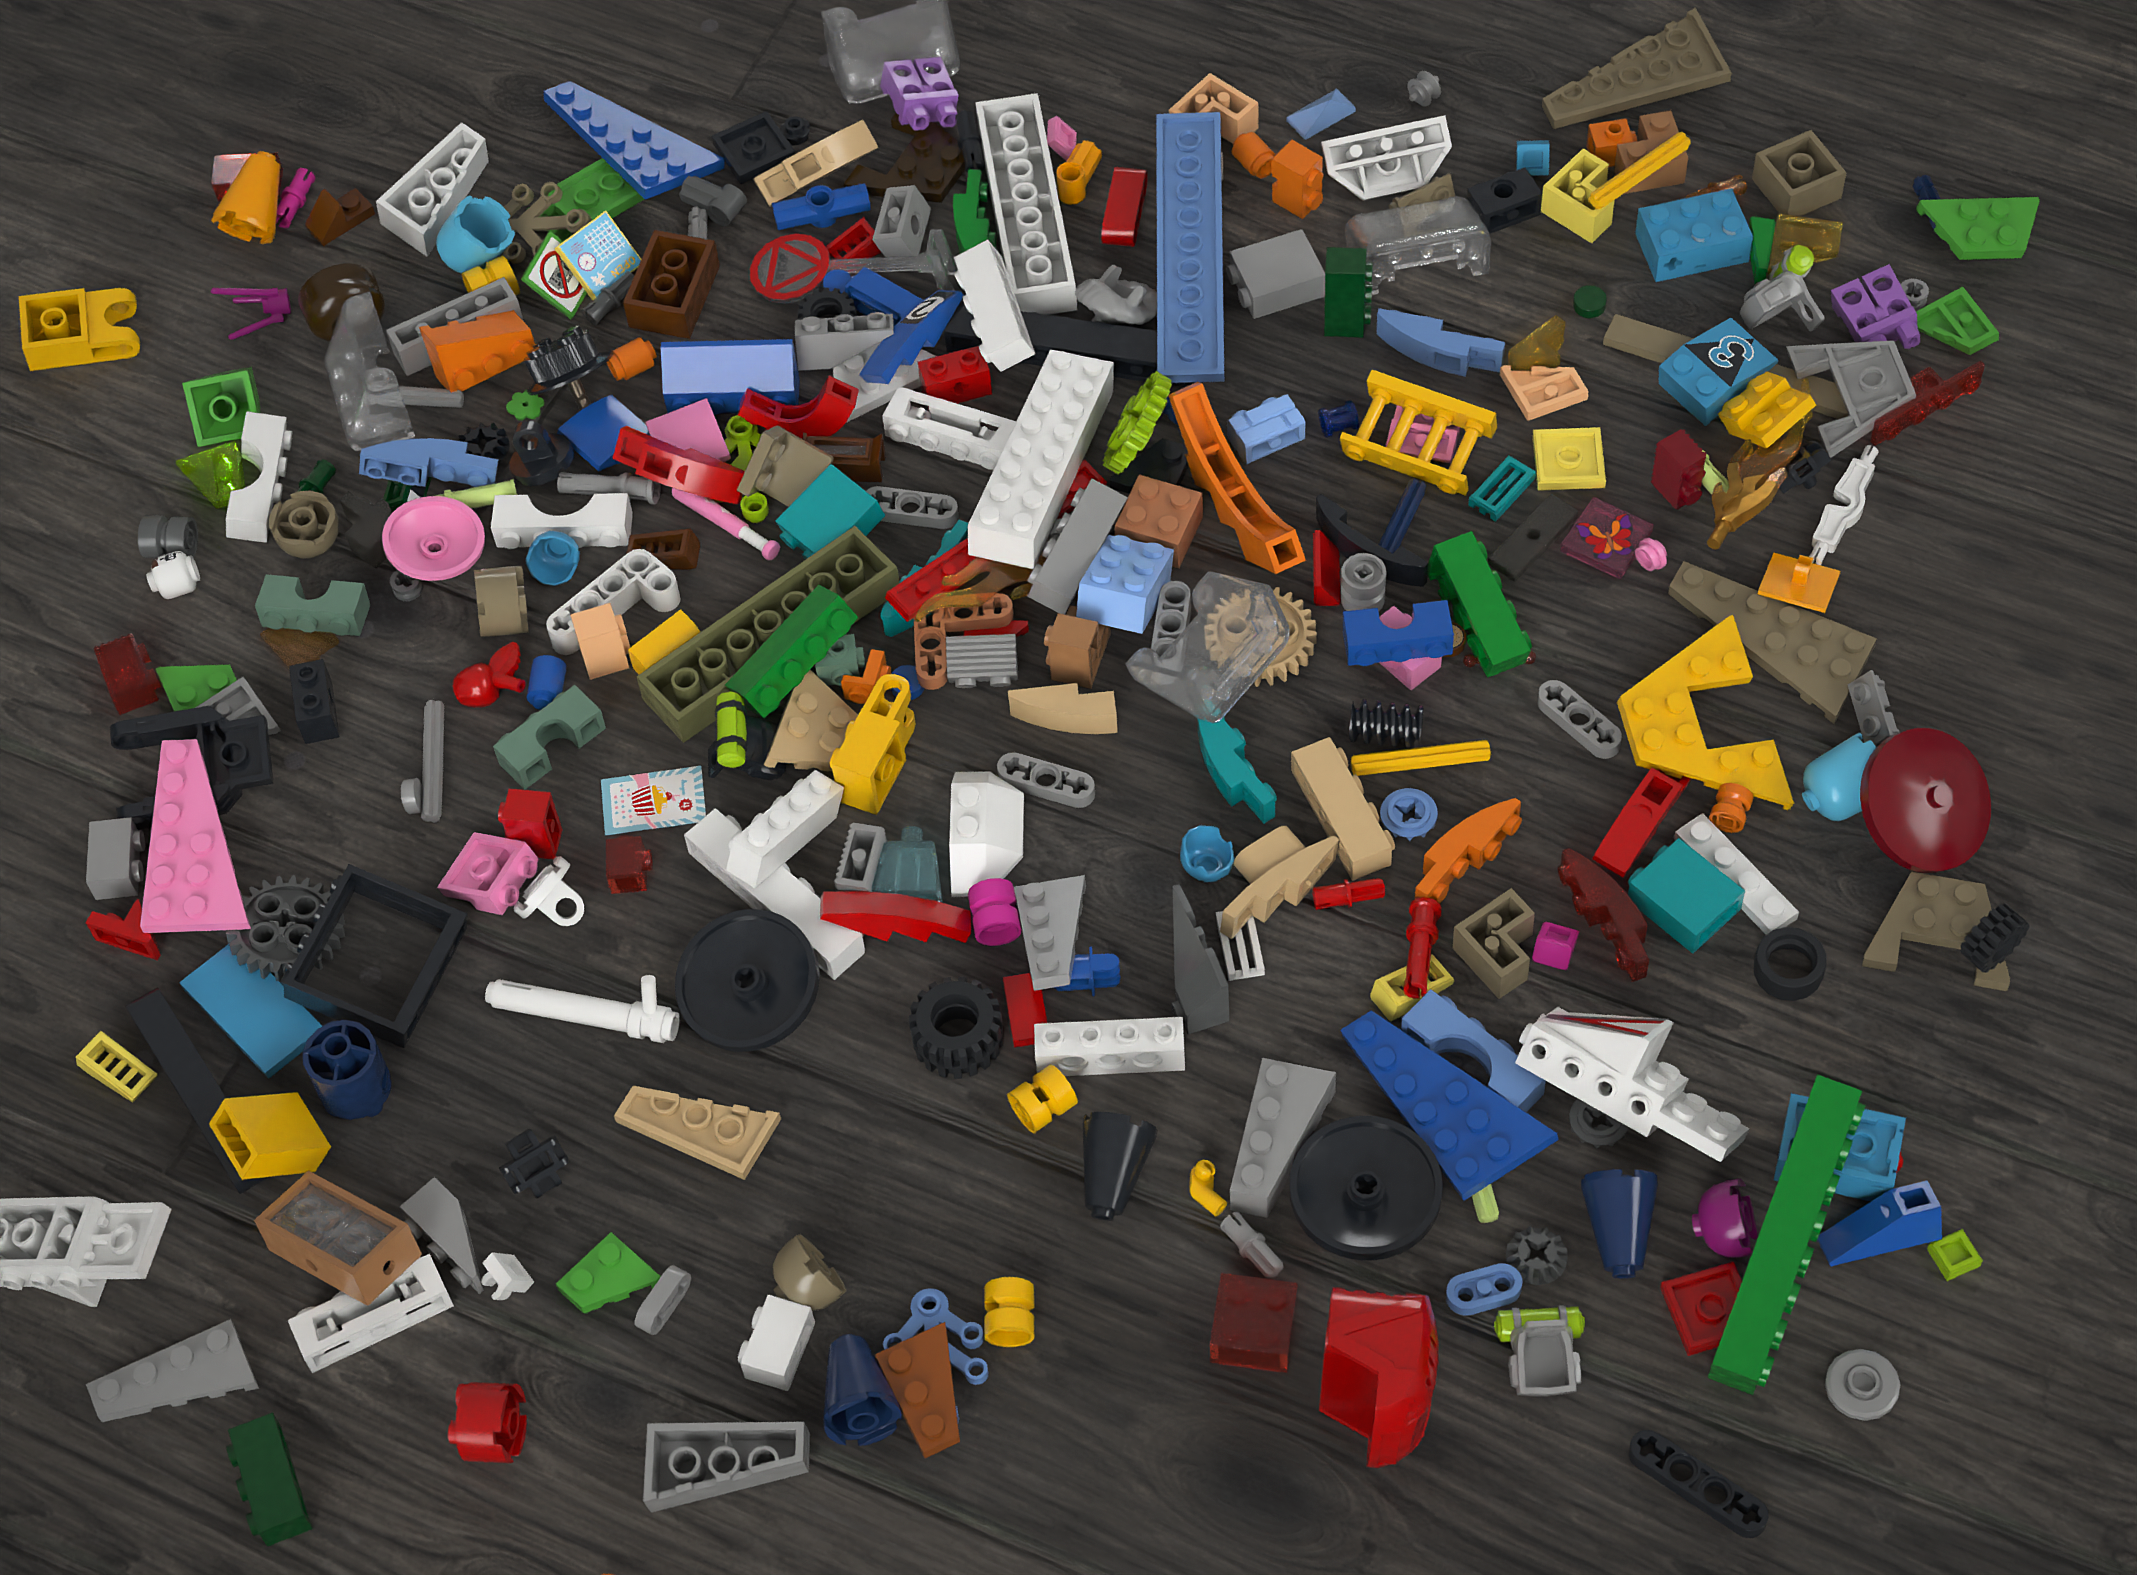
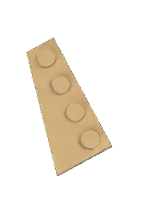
M632 1086L614 1115L617 1123L743 1180L746 1179L781 1120L779 1112L768 1110L766 1113L750 1111L749 1107L735 1104L733 1107L713 1104V1100L698 1098L697 1101L680 1098L679 1094L638 1086Z

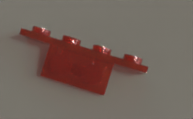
M1980 360L1946 381L1930 366L1910 377L1916 398L1876 420L1870 442L1876 446L1884 440H1892L1910 425L1920 424L1928 415L1936 410H1944L1962 395H1969L1975 392L1982 383L1981 379L1985 364Z

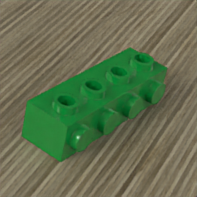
M818 585L731 677L725 686L730 692H736L742 696L745 708L765 718L769 713L778 708L780 701L792 688L802 682L804 675L826 656L831 646L840 637L848 633L851 625L859 617L838 594Z

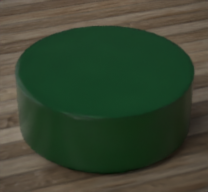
M1583 286L1574 294L1573 308L1582 317H1598L1606 309V294L1599 287Z

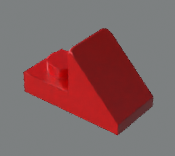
M139 899L134 902L125 920L113 913L104 915L92 911L85 922L96 941L157 961L161 956L154 933H143L140 927L142 904Z

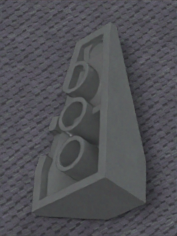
M1180 884L1174 885L1175 1001L1171 1002V1008L1174 1017H1183V1024L1187 1033L1192 1034L1229 1022V986L1212 947H1207L1202 927H1196L1194 912Z

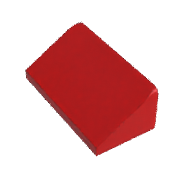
M1315 530V533H1313L1314 604L1316 606H1338L1341 603L1339 549L1320 530Z

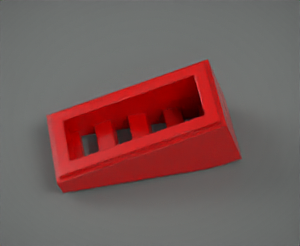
M864 217L826 246L829 258L834 257L837 261L834 265L829 262L826 273L836 269L847 271L881 253L872 240L875 230ZM845 251L847 254L841 257L839 253ZM819 252L813 256L821 260V255Z

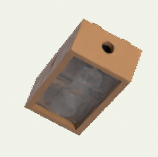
M310 1171L306 1172L254 1220L269 1251L367 1306L422 1255L407 1223Z

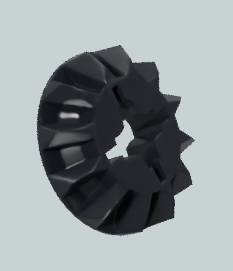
M480 422L479 427L474 429L467 427V432L464 435H459V441L468 443L467 454L498 459V463L506 457L510 448L509 438L504 428L499 429L494 422L489 426H485ZM481 439H486L487 442L484 452L479 448Z

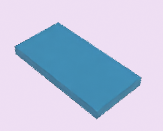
M229 944L179 982L182 989L268 1079L303 1052L308 1038L318 1028L322 1027L304 1006L284 998V986L279 981H276V978L271 973L265 979H262L260 969L249 973L247 963L239 965L237 956L231 954Z

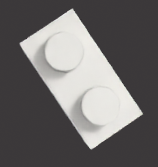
M771 1295L767 1296L763 1307L759 1306L754 1313L752 1328L754 1330L750 1340H745L739 1351L738 1362L741 1364L745 1379L785 1391L789 1390L815 1325L811 1307Z

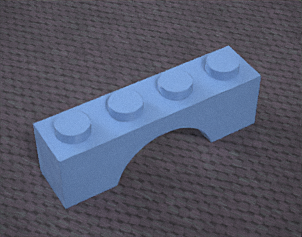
M1430 989L1402 1018L1401 1030L1436 1054L1460 1052L1480 1062L1489 1076L1488 1088L1524 1112H1527L1544 1095L1546 1080L1517 1065L1515 1062L1518 1055L1515 1054L1513 1048L1506 1041L1495 1039L1486 1032L1481 1022L1473 1017L1468 1018L1461 1013L1455 1003L1448 997L1439 996Z

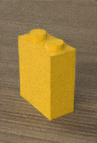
M298 1092L225 1098L209 1123L242 1180L300 1174L308 1171L315 1172L331 1148Z

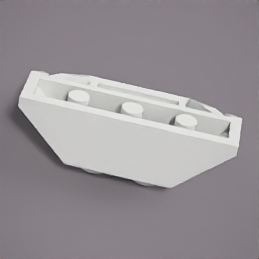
M1444 115L1321 142L1327 174L1364 201L1415 190L1428 184L1451 149L1452 144Z
M990 771L955 772L951 783L949 846L952 897H968L969 889L982 880L992 878L1004 879L1023 858L1024 793Z

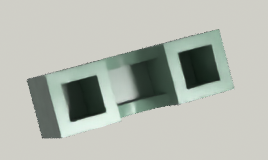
M266 574L255 603V608L262 627L300 630L308 633H332L340 636H360L370 608V601L364 583L331 580L329 588L323 596L308 600L305 599L299 577Z
M573 685L567 691L559 693L542 710L531 714L514 731L503 735L493 748L499 765L526 790L552 770L547 752L544 749L548 742L557 738H565L572 741L580 749L605 730L606 726L601 709L576 685Z

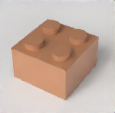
M1139 475L1114 526L1115 536L1123 535L1130 538V540L1143 543L1154 542L1161 544L1163 547L1174 549L1172 567L1180 568L1203 518L1202 493Z

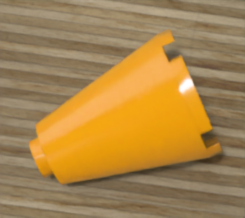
M258 151L257 154H251L213 213L211 221L212 223L219 222L218 229L244 241H250L253 236L261 238L260 244L272 243L276 230L280 164L275 161L276 157L274 155Z

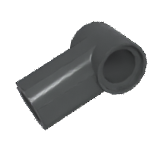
M688 176L684 180L679 193L681 201L694 207L698 206L700 209H705L710 219L723 227L728 226L747 204L746 196L736 186L726 184L722 188L697 176Z

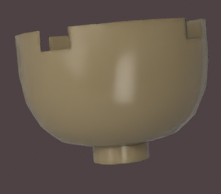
M298 491L290 494L291 499L283 504L281 500L275 504L269 515V527L278 546L288 555L301 559L315 558L324 554L332 547L338 536L339 521L333 504L328 501L326 496L314 491Z
M800 1234L790 1239L781 1248L773 1263V1276L778 1284L773 1290L777 1297L811 1307L812 1311L825 1309L833 1304L846 1292V1287L833 1267L829 1269L822 1260L824 1258L823 1254Z

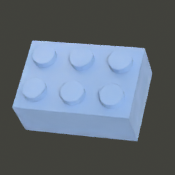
M1108 535L1079 583L1076 617L1096 621L1101 625L1142 634L1157 609L1162 586L1171 581L1174 549L1163 547L1161 544L1154 542L1143 543L1130 540V538L1123 535Z

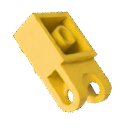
M81 288L19 296L22 350L30 371L134 357L139 353L140 339L136 332L130 327L114 326L119 321L133 317L136 312V296L129 289L114 288L85 292V289Z
M886 674L881 676L856 720H851L848 724L845 740L841 748H836L830 759L834 781L844 787L841 803L875 815L878 814L906 762L905 747L916 725L913 710L907 708L911 699L910 685L908 680L900 675ZM890 688L901 690L894 702H889L884 697V693Z

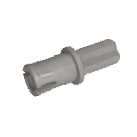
M1233 1212L1232 1216L1235 1220L1231 1215H1228L1221 1223V1230L1240 1249L1239 1254L1243 1258H1249L1265 1277L1275 1278L1284 1266L1283 1262L1266 1245L1265 1236L1261 1233H1256L1239 1212Z

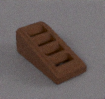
M691 528L629 536L626 554L646 546L645 550L650 552L669 569L688 570L696 569L700 541ZM656 546L658 547V552H657V553H655V547H656Z

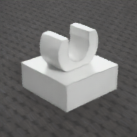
M492 1252L482 1263L488 1270L481 1280L482 1285L493 1286L496 1282L498 1284L497 1291L491 1296L494 1300H506L512 1292L525 1293L534 1283L515 1255Z

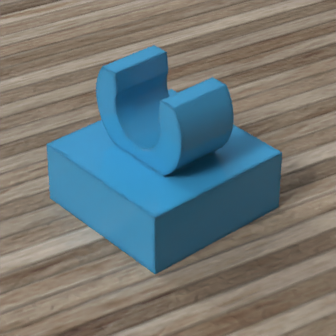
M1549 140L1517 141L1516 170L1525 167L1530 175H1549Z

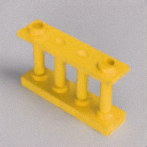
M1371 370L1367 379L1369 396L1373 400L1356 436L1342 432L1340 436L1342 452L1353 460L1363 461L1364 459L1437 485L1440 490L1448 494H1456L1457 492L1466 496L1468 492L1467 476L1461 473L1477 438L1482 437V435L1493 438L1497 429L1496 413ZM1392 403L1401 406L1404 410L1387 447L1368 441L1385 404ZM1424 414L1432 417L1435 421L1418 458L1399 452L1415 416ZM1452 424L1463 428L1466 432L1449 469L1430 462L1446 427Z

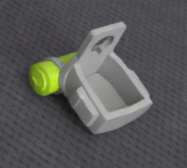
M1796 245L1786 250L1782 261L1771 268L1772 272L1770 273L1769 280L1765 279L1758 282L1746 293L1740 315L1750 330L1789 307L1795 309L1809 331L1815 330L1825 319L1809 294L1803 280L1811 270L1814 262L1813 253L1807 247ZM1804 304L1810 308L1813 319L1806 313Z
M1558 1305L1556 1308H1511V1310H1498L1494 1329L1501 1342H1511L1513 1355L1508 1359L1511 1387L1516 1388L1517 1395L1553 1396L1577 1392V1384L1581 1383V1360L1579 1353L1573 1352V1338H1581L1585 1327V1319L1578 1306L1565 1307V1305Z

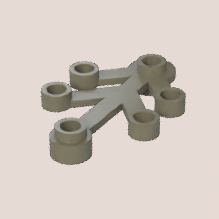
M554 182L545 183L540 191L541 197L517 219L510 218L522 206L529 205L533 201L534 192L526 184H519L512 191L513 198L504 206L510 215L508 222L511 226V231L518 232L532 247L534 256L543 242L535 231L567 229L571 234H574L593 220L582 209L570 210L565 216L539 217L552 204L559 202L562 198L563 192ZM552 190H555L551 196H548ZM526 192L525 196L520 198L521 194ZM512 241L504 251V256L511 263L518 264L524 260L526 251L519 243ZM518 249L516 255L512 256V253Z

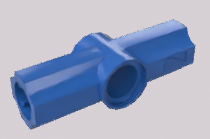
M865 183L835 190L827 186L818 185L809 189L806 196L772 203L777 230L810 223L818 228H826L834 224L837 217L871 210Z

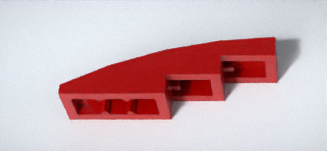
M868 891L823 892L821 896L820 919L886 942L893 931L923 942H927L932 932L966 943L971 934L970 910L935 900L902 894Z

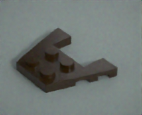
M895 113L891 118L892 128L912 135L914 138L886 175L858 164L844 182V187L865 183L867 191H871L872 196L883 197L887 188L915 185L926 201L942 203L965 171L963 152L958 147V140L935 122H929V126L923 130H913L910 124L901 125L898 119L899 114Z

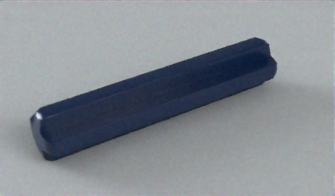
M1415 478L1409 480L1378 544L1392 554L1399 548L1426 492L1424 481H1419Z

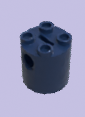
M340 1020L330 1022L318 1028L308 1038L303 1050V1065L327 1113L349 1120L378 1115L382 1111L383 1104L386 1102L392 1088L391 1074L370 1030L359 1022Z

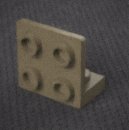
M777 425L762 433L737 491L747 497L762 491L789 507L832 464L834 458Z

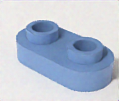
M1504 1263L1459 1274L1453 1277L1447 1285V1304L1452 1311L1464 1316L1509 1305L1515 1302L1521 1294L1522 1277L1515 1267ZM1505 1284L1509 1289L1507 1291H1499L1495 1286ZM1461 1294H1468L1472 1299L1464 1302L1459 1299V1296Z

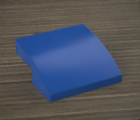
M612 394L582 409L566 421L557 431V434L564 435L570 441L573 449L597 471L621 463L613 459L620 428L628 426L650 435L647 425Z

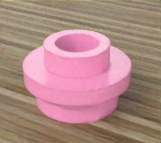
M1645 538L1635 550L1637 560L1646 570H1660L1666 566L1667 552L1659 541Z

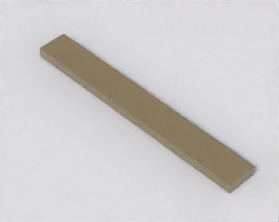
M1615 314L1604 336L1603 345L1663 363L1683 344L1694 338ZM1777 364L1768 371L1785 377L1791 388L1810 394L1816 403V406L1811 411L1836 419L1848 416L1835 382L1812 375L1797 379L1793 369Z

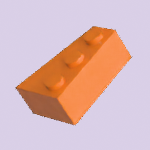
M514 310L476 317V321L459 323L455 320L447 322V326L430 328L429 325L419 327L435 376L451 393L457 390L462 392L523 362L527 356L526 353L534 349L532 345L535 344L531 329Z

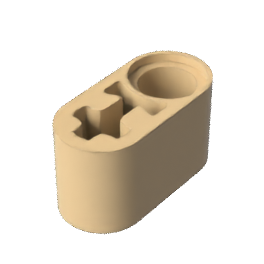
M1280 826L1244 848L1236 856L1234 866L1251 884L1270 868L1306 847L1288 826Z

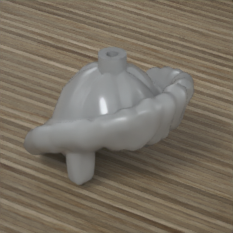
M1111 265L1100 279H1087L1079 284L1075 295L1079 302L1086 305L1089 310H1093L1095 316L1091 320L1092 322L1099 321L1112 325L1123 323L1142 325L1157 315V292L1144 283L1118 280L1122 269Z

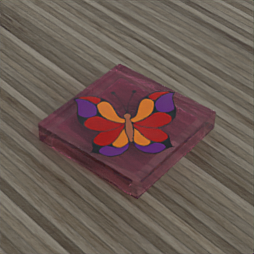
M1593 497L1561 543L1560 551L1621 580L1636 558L1635 550L1639 547V543L1643 539L1649 538L1653 533L1654 524Z

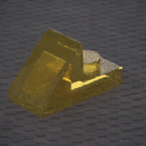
M1554 315L1512 347L1508 355V365H1511V371H1531L1532 366H1545L1550 369L1560 367L1561 356L1557 351L1564 343L1565 321L1559 316Z

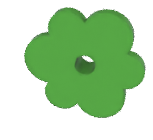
M526 390L523 394L521 392L514 393L512 396L513 400L506 405L507 412L515 415V418L519 421L525 418L536 419L541 414L540 408L544 406V399L538 395H529Z

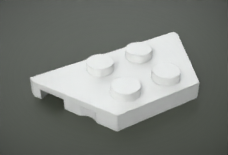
M882 341L833 367L834 378L859 389L856 406L847 422L891 401L898 386L910 390L920 387L917 362L937 356L921 349L912 366L899 365L889 384L866 383L859 375Z

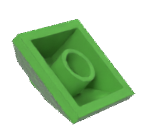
M252 366L220 372L182 383L198 447L241 439L246 412L261 413Z

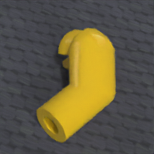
M1200 1160L1191 1170L1189 1192L1193 1199L1216 1217L1226 1208L1227 1201L1213 1191L1214 1174L1216 1171L1214 1164L1208 1160Z

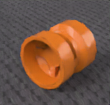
M1722 784L1716 796L1717 804L1712 807L1709 820L1719 830L1724 832L1737 833L1742 831L1747 819L1745 812L1752 805L1753 794L1749 789L1739 784Z

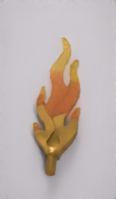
M1802 379L1800 391L1811 395L1808 379ZM1812 409L1790 428L1787 437L1783 441H1781V436L1768 448L1758 445L1752 454V441L1747 439L1733 455L1727 468L1729 483L1727 493L1724 492L1722 482L1717 483L1712 492L1716 527L1707 541V545L1710 548L1719 549L1729 532H1735L1738 527L1759 514L1771 503L1778 488L1787 478V472L1784 467L1795 457L1800 449L1805 425L1813 417Z

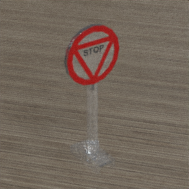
M943 229L930 230L926 253L918 254V256L830 260L829 252L818 239L811 235L795 233L780 236L767 243L755 255L750 266V281L759 296L770 302L786 304L801 301L807 294L812 295L814 290L819 289L823 285L825 275L832 270L858 273L865 266L873 272L919 271V273H932L939 290L954 291L949 275H955L954 272L957 271V267Z

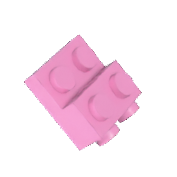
M474 832L437 888L446 897L470 901L476 910L503 915L508 906H514L517 903L519 889L525 880L532 878L536 874L539 859L526 842Z

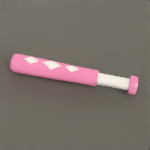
M672 488V496L676 500L736 538L747 541L753 547L760 550L766 560H773L778 555L780 544L777 541H768L751 530L747 523L730 513L714 500Z

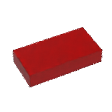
M1030 973L1003 977L1014 1048L1034 1045V1024L1047 1023L1042 990L1034 991Z

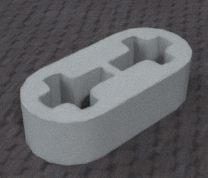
M675 1265L668 1267L639 1308L635 1317V1326L651 1335H656L686 1294L691 1282V1275Z

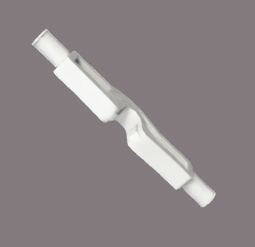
M1871 445L1865 446L1860 459H1852L1847 471L1835 486L1833 497L1847 506L1843 507L1833 504L1825 506L1820 523L1812 538L1814 549L1809 556L1813 558L1812 563L1816 560L1815 564L1821 565L1827 552L1834 553L1845 530L1852 527L1860 519L1864 509L1865 491L1874 474L1875 465L1872 463L1879 453L1876 447L1873 446L1871 450Z

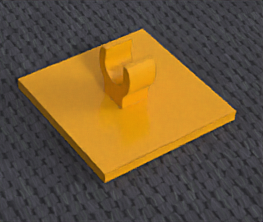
M1773 553L1757 594L1825 613L1841 571L1812 563L1813 558L1799 555V558L1796 559Z

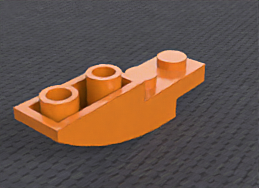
M1513 798L1487 807L1464 819L1443 835L1424 855L1423 874H1425V877L1415 888V899L1426 897L1441 903L1449 891L1450 883L1454 878L1460 879L1467 871L1469 864L1480 870L1487 860L1493 861L1502 847L1501 842L1507 835L1513 836L1521 825V801Z

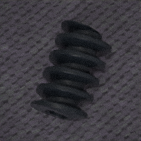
M1363 699L1358 708H1355L1353 701L1349 726L1350 742H1356L1359 734L1362 733L1364 744H1369L1373 736L1376 735L1378 745L1380 746L1384 745L1388 736H1390L1392 747H1398L1402 738H1404L1407 749H1411L1416 740H1418L1420 745L1424 708L1422 705H1419L1413 715L1411 714L1409 704H1404L1401 712L1397 713L1395 702H1391L1387 711H1383L1381 701L1377 700L1372 710H1369L1367 699Z

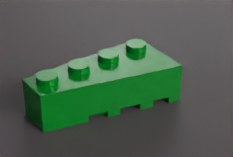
M1470 531L1434 545L1428 562V578L1430 581L1437 578L1440 587L1438 595L1442 601L1448 600V602H1451L1453 605L1454 622L1469 632L1467 643L1487 678L1525 664L1532 648L1531 640L1527 632L1520 630L1518 626L1515 607L1510 600L1505 599L1501 591V579L1495 570L1491 571L1487 562V551L1482 541H1477L1473 532Z

